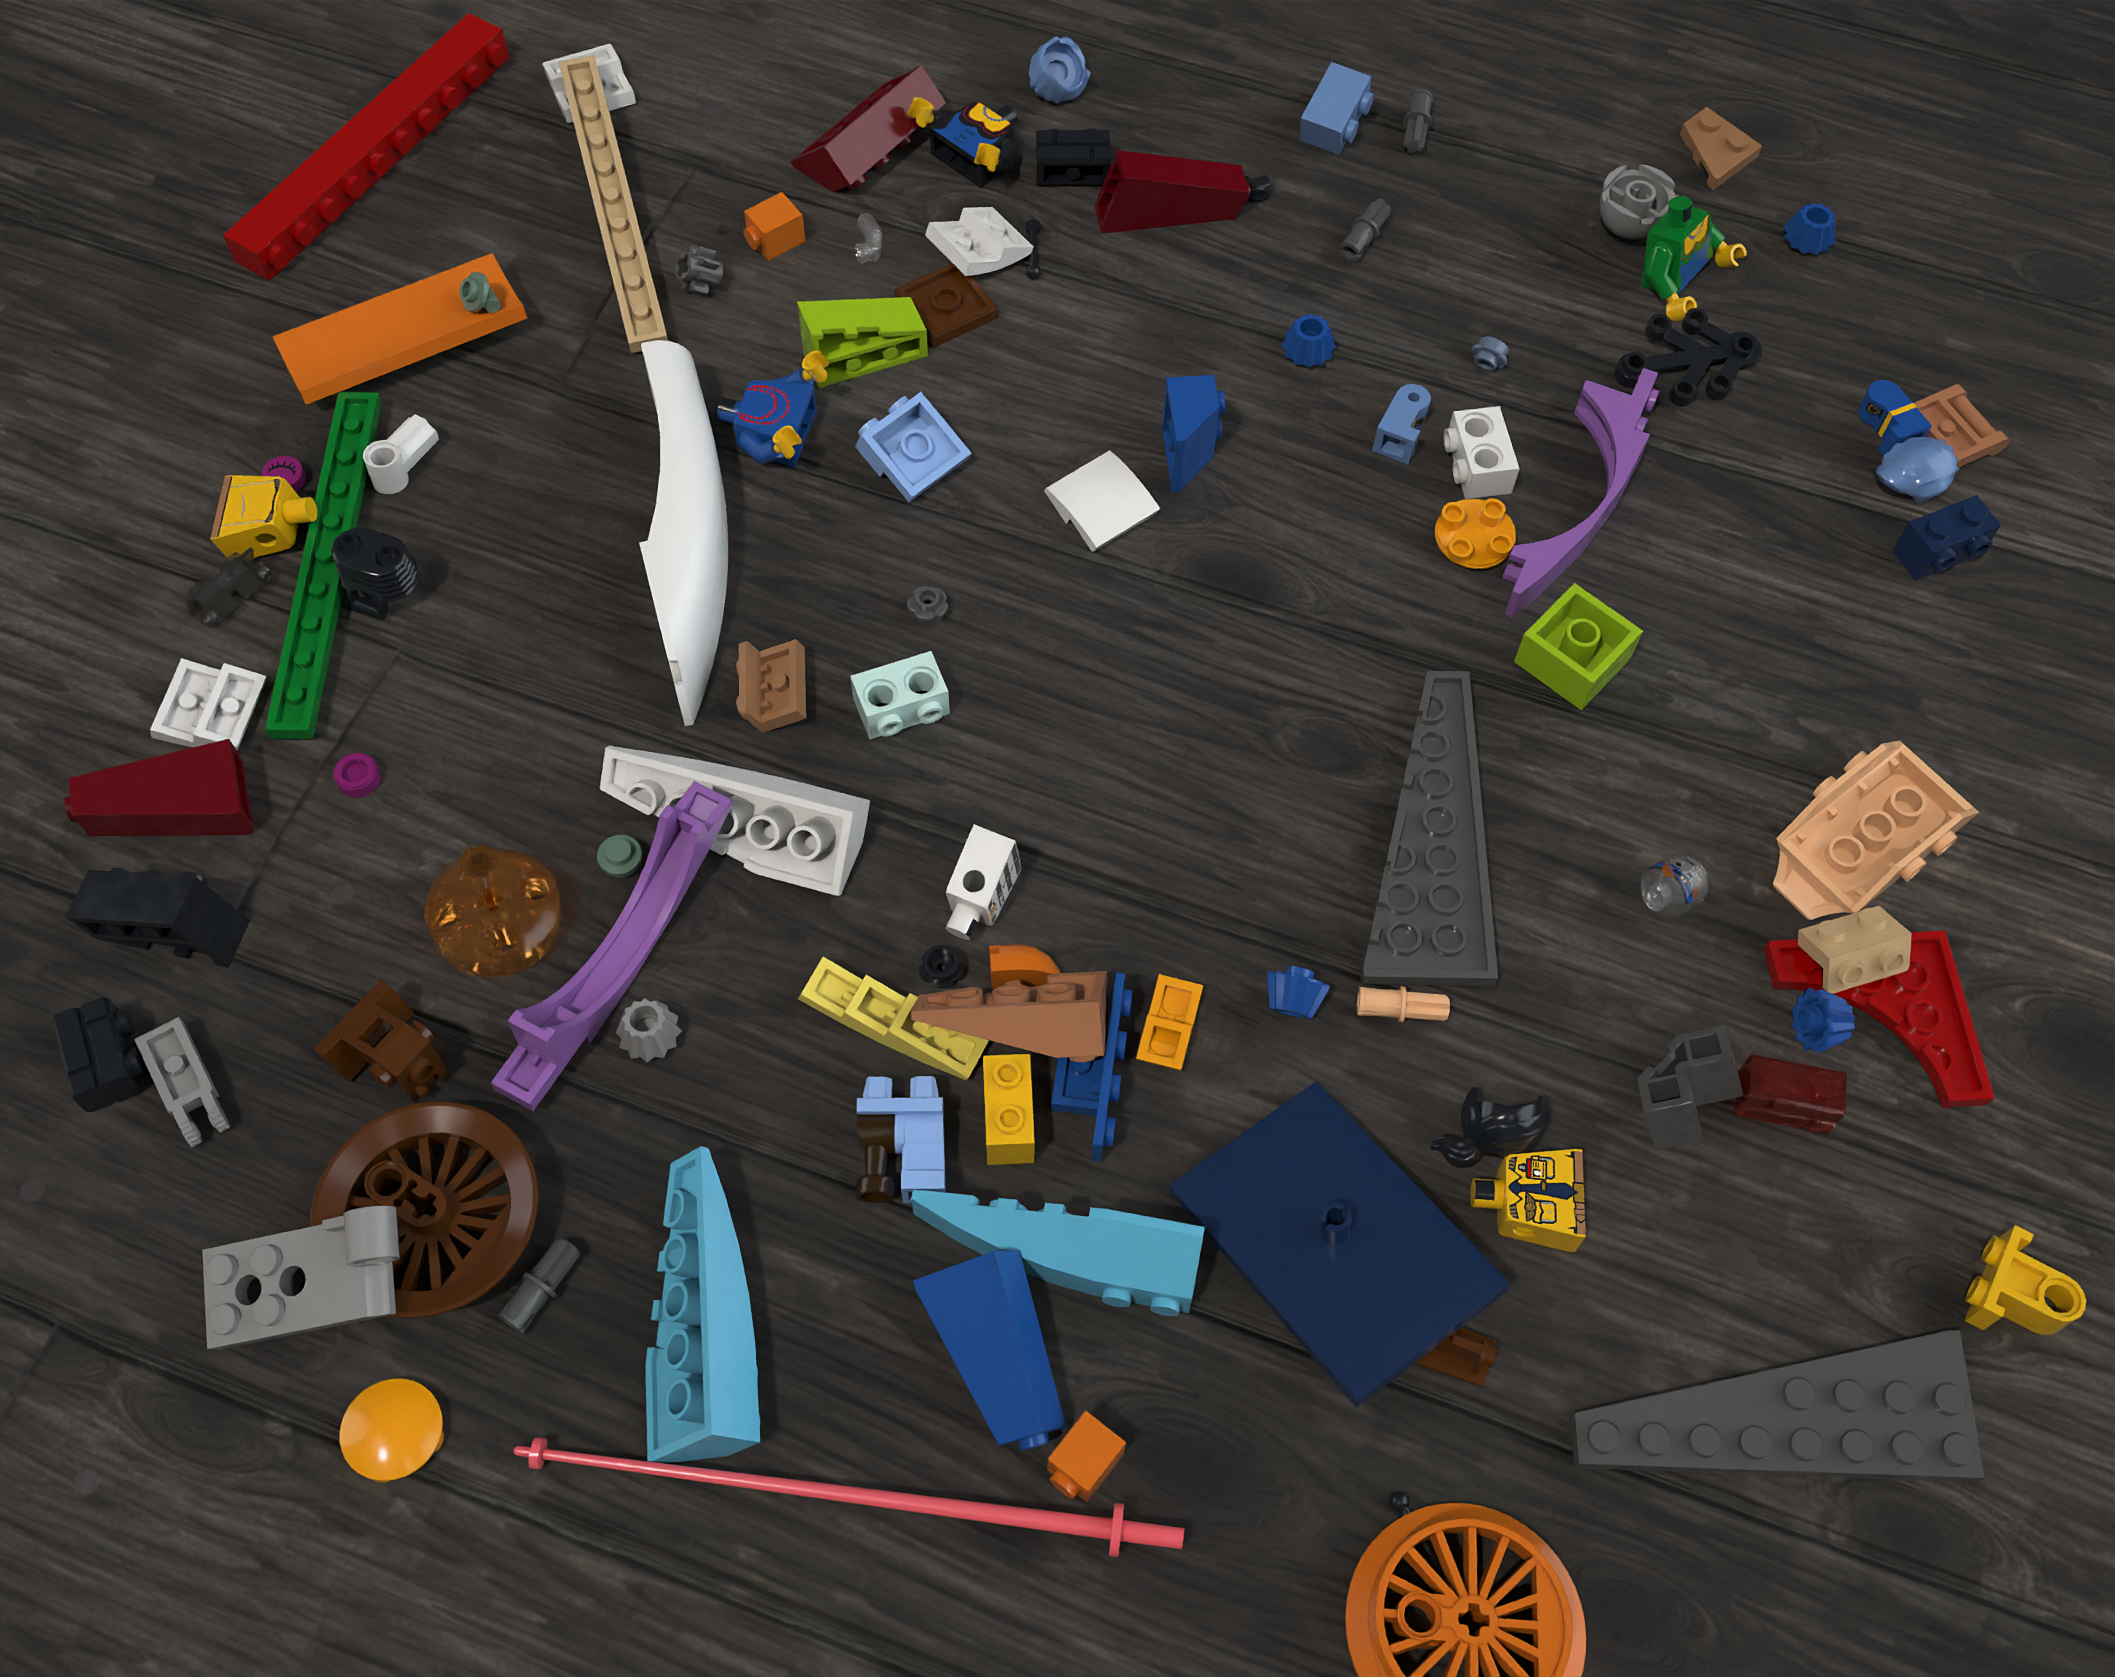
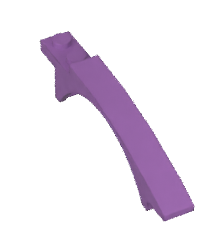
M1643 368L1632 395L1589 380L1585 381L1574 414L1587 427L1601 451L1607 473L1606 497L1586 520L1571 530L1547 540L1514 545L1509 559L1518 563L1508 564L1502 578L1516 584L1504 615L1515 616L1546 590L1582 554L1614 511L1641 459L1650 434L1643 432L1648 419L1641 415L1643 411L1651 413L1659 394V390L1653 389L1658 375L1657 372Z
M694 781L674 808L668 805L659 816L654 840L639 880L622 913L604 941L585 965L557 992L536 1005L515 1010L509 1018L508 1023L518 1046L492 1080L491 1085L495 1091L534 1111L583 1041L592 1042L638 974L677 910L733 805L732 799Z

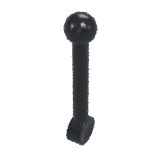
M1030 219L1026 222L1025 226L1026 232L1029 234V243L1033 246V250L1029 254V266L1026 269V275L1029 279L1035 280L1041 273L1037 266V234L1040 232V222L1036 219Z
M1400 1491L1394 1492L1389 1498L1390 1507L1394 1511L1400 1512L1402 1516L1411 1513L1408 1507V1496ZM1429 1541L1421 1542L1419 1546L1430 1565L1448 1585L1439 1559Z

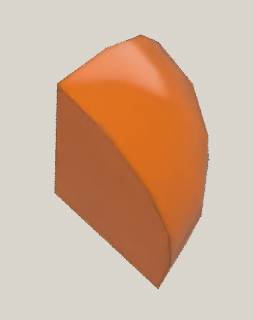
M1022 944L989 945L992 990L1004 986V982L1020 980L1021 985L1027 987L1047 984L1046 975L1060 973V969L1051 957L1034 946Z

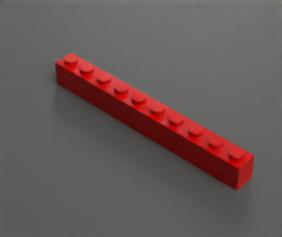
M471 13L462 18L223 235L235 263L268 281L281 269L285 268L295 256L510 58L503 30Z

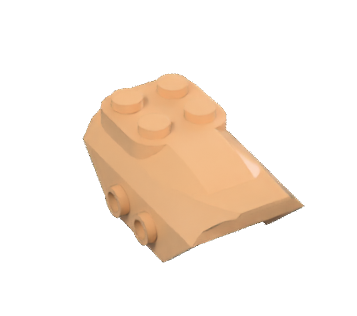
M1900 740L1883 743L1869 755L1864 751L1858 753L1844 767L1846 773L1837 780L1833 776L1824 780L1812 794L1816 798L1776 838L1780 849V857L1773 886L1808 920L1835 913L1859 912L1900 877L1906 882L1912 879L1927 864L1923 859L1928 854L1933 852L1939 856L1945 852L1958 838L1954 833L1980 812Z

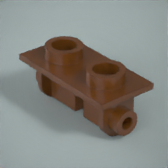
M1460 1328L1414 1364L1484 1388L1489 1367L1492 1368L1497 1354V1348H1495L1496 1340Z

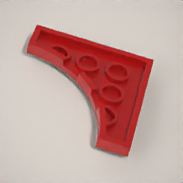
M1945 930L1911 932L1910 963L1907 971L1833 994L1845 999L1848 1004L1877 1019L1907 1045L1929 1075L1942 1108L1988 1105L1995 1099ZM1798 939L1768 941L1763 949L1773 989L1806 991L1808 988L1817 991L1820 989L1824 990L1822 987L1823 968L1798 945Z

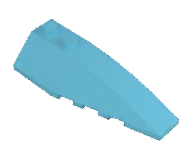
M700 1146L670 1165L663 1221L664 1226L671 1228L670 1237L664 1245L663 1251L659 1252L657 1268L658 1272L665 1273L662 1300H653L651 1320L659 1322L656 1348H647L645 1363L647 1460L649 1462L673 1463L726 1457L760 1443L758 1369L756 1366L755 1336L746 1276L727 1200L709 1148Z
M913 1189L911 1200L914 1215L955 1241L983 1255L993 1251L1020 1250L1025 1273L1045 1282L1102 1297V1302L1115 1307H1129L1131 1303L1150 1306L1152 1312L1163 1316H1178L1179 1312L1189 1313L1205 1227L1090 1207L1089 1217L1071 1215L1065 1212L1066 1207L1064 1204L1045 1203L1044 1209L1029 1211L1018 1200L1005 1198L993 1200L989 1203V1206L979 1205V1199L973 1195Z

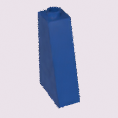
M1020 1250L993 1251L913 1280L920 1300L998 1445L1019 1442L1020 1450L1024 1451L1049 1444L1048 1433L1064 1429L1066 1424Z

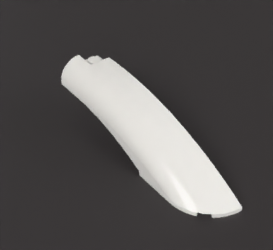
M657 340L641 343L658 415L660 475L656 506L648 541L639 542L682 717L685 726L694 724L706 690L722 624L728 571L727 513L714 436L691 353L678 343Z

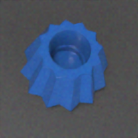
M1812 202L1810 205H1804L1783 227L1786 232L1783 238L1790 242V248L1798 249L1802 254L1811 253L1816 256L1819 252H1828L1829 246L1835 244V214L1823 204L1817 205Z
M1313 314L1308 316L1302 315L1300 319L1293 322L1284 335L1285 340L1281 347L1286 351L1285 357L1292 359L1295 365H1304L1307 368L1313 365L1323 366L1325 360L1333 358L1332 351L1336 346L1328 321L1323 320L1321 316H1314Z
M1287 966L1286 973L1269 971L1267 973L1269 1009L1295 1018L1312 1019L1326 996L1329 985L1322 983V981L1314 980V972L1301 967Z
M1808 988L1804 995L1797 996V1005L1792 1009L1794 1019L1791 1026L1796 1031V1041L1802 1042L1804 1050L1809 1051L1813 1049L1819 1053L1844 1043L1846 1039L1851 1038V1031L1855 1029V1016L1852 1013V1006L1847 1005L1845 999L1822 989L1817 991Z

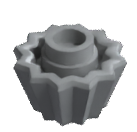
M646 998L641 1002L633 1001L632 1006L624 1010L616 1034L621 1038L619 1048L628 1050L630 1059L641 1057L644 1061L649 1062L654 1057L664 1058L667 1050L677 1047L676 1037L682 1032L676 1025L678 1016L670 1012L667 1005L659 1001H649Z

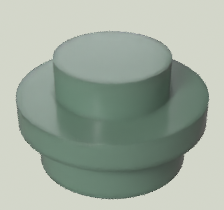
M615 835L606 839L600 845L597 852L600 868L606 874L616 878H625L635 873L643 857L639 843L627 835Z

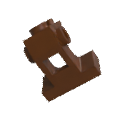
M381 980L313 1049L339 1077L347 1082H350L367 1063H370L372 1066L368 1069V1072L378 1082L388 1089L395 1083L413 1103L420 1097L422 1099L426 1098L430 1093L429 1087L436 1080L441 1081L446 1076L445 1070L447 1067L432 1045L436 1037L416 1020L410 1025L406 1023L414 1014L413 1011L391 986Z

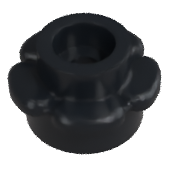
M935 945L929 948L922 956L921 960L923 963L919 966V974L922 980L926 983L931 982L933 987L939 989L950 987L954 980L957 981L962 977L964 972V965L959 961V954L947 945ZM944 965L946 968L943 971H939L937 967Z

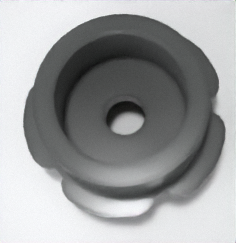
M921 586L913 591L912 597L908 598L907 607L917 622L932 625L939 622L948 609V604L945 602L947 596L940 588ZM925 601H931L932 603H930V604H925L924 602H925Z

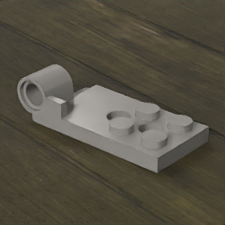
M371 1206L353 1209L343 1213V1216L322 1220L321 1225L202 1250L207 1349L221 1350L396 1314L392 1262L400 1259L397 1213L394 1206ZM301 1268L306 1277L305 1286L299 1294L295 1295L291 1289V1279L293 1274ZM257 1277L261 1283V1294L257 1301L251 1304L247 1296V1289L250 1282Z

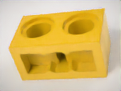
M1030 1054L983 1056L987 1165L1034 1163L1035 1141Z

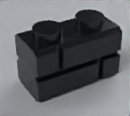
M1092 128L1085 130H1036V186H1103L1111 164L1109 130H1096Z
M101 997L82 1004L81 1008L74 1007L53 1015L52 1021L71 1098L85 1112L92 1113L113 1105L115 1101L121 1102L141 1094L142 1087L139 1076L145 1074L146 1069L137 1048L131 1049L128 1036L135 1034V1027L130 1014L125 1008L119 1010L109 998Z

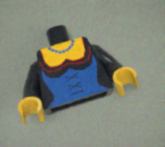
M920 97L913 98L907 115L916 118V123L920 127H929L932 156L981 189L997 172L1007 173L1012 169L1016 153L1013 126L1017 124L1018 119L1011 107L1004 105L994 113L981 103L972 102L959 110L943 113L933 109L934 107L929 101Z

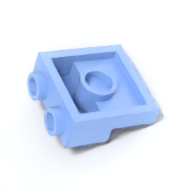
M922 392L910 400L906 396L900 398L889 408L888 416L881 421L875 417L863 425L858 431L860 437L855 446L880 478L886 474L908 502H911L968 460L972 454Z

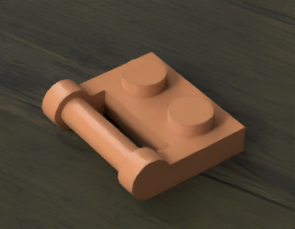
M1960 384L1953 385L1913 403L1932 425L1926 437L1946 440L1947 445L1953 446L1954 455L1958 458V468L1988 454L1989 456L1996 455L2010 442V439L2002 431H1996L1966 398L1967 392Z

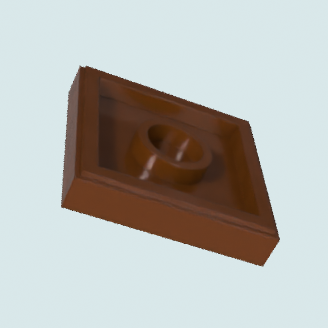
M953 263L894 289L895 298L911 297L927 330V341L932 348L998 318V308L972 275L965 276Z

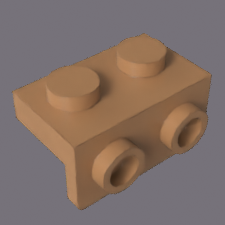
M796 639L762 651H758L748 641L739 643V660L736 663L739 676V696L737 697L736 704L741 717L762 733L806 719L805 647Z

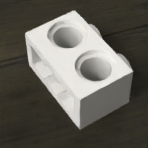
M1500 406L1453 411L1450 426L1444 430L1443 440L1446 452L1452 453L1454 480L1456 484L1461 483L1465 499L1512 494L1520 468Z

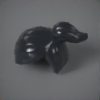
M1472 1087L1463 1102L1460 1114L1464 1138L1445 1134L1430 1142L1431 1150L1441 1152L1452 1166L1471 1168L1479 1162L1482 1156L1504 1159L1505 1156L1510 1154L1532 1152L1538 1145L1547 1126L1549 1112L1542 1096H1538L1534 1103L1506 1106L1478 1101V1088Z

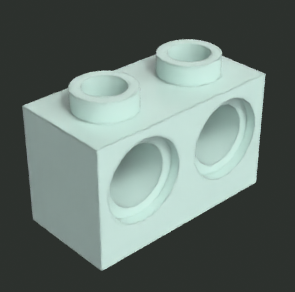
M932 651L850 676L853 699L869 739L879 736H892L904 728L920 723H933L942 716L950 714L948 689ZM918 691H928L924 694L915 693ZM879 703H887V704H888V705L882 706V707L875 706L876 704H879Z

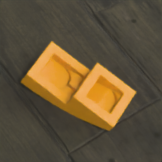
M1159 974L1136 1060L1177 1071L1182 1070L1203 985Z

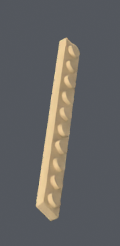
M595 55L559 61L631 353L642 351L641 343L657 340L668 341Z

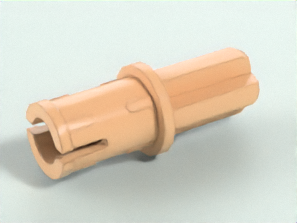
M1359 986L1357 1016L1397 1018L1398 1022L1401 1023L1404 1022L1405 1018L1439 1021L1448 1019L1450 1000L1446 995L1407 992L1404 986H1400L1399 990Z

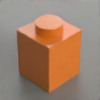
M783 192L744 211L746 228L743 232L745 239L753 250L758 249L768 261L806 242L803 215Z
M1085 1411L1048 1458L1047 1470L1052 1474L1049 1481L1068 1498L1074 1499L1078 1495L1088 1502L1124 1455L1126 1442Z

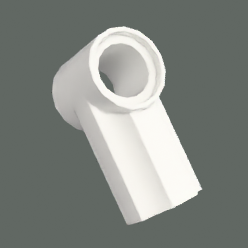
M414 414L387 440L373 442L364 450V462L374 489L379 493L394 494L403 490L409 481L407 472L439 440L437 431L428 424L426 419Z

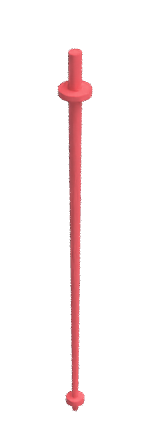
M535 1437L531 1447L516 1446L513 1450L517 1456L529 1457L528 1463L531 1469L540 1470L545 1460L1107 1539L1110 1540V1557L1119 1556L1120 1541L1182 1549L1184 1528L1123 1520V1503H1114L1113 1518L551 1450L547 1449V1439Z

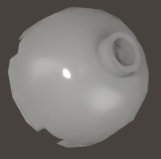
M1640 164L1638 170H1626L1627 165L1620 166L1610 172L1603 183L1600 193L1599 213L1606 228L1615 235L1630 240L1647 239L1650 229L1668 212V202L1670 199L1678 196L1673 191L1675 184L1663 171L1649 165Z

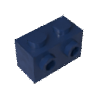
M1976 495L1910 521L1892 551L1914 580L1917 581L1984 554L1992 546L1991 540L2001 524Z

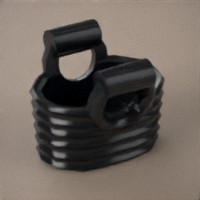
M364 527L344 531L334 540L331 549L332 558L342 586L347 590V596L351 602L353 612L384 620L388 613V603L408 596L416 587L420 577L416 560L411 556L402 540L390 534ZM358 590L369 594L375 601L359 596Z

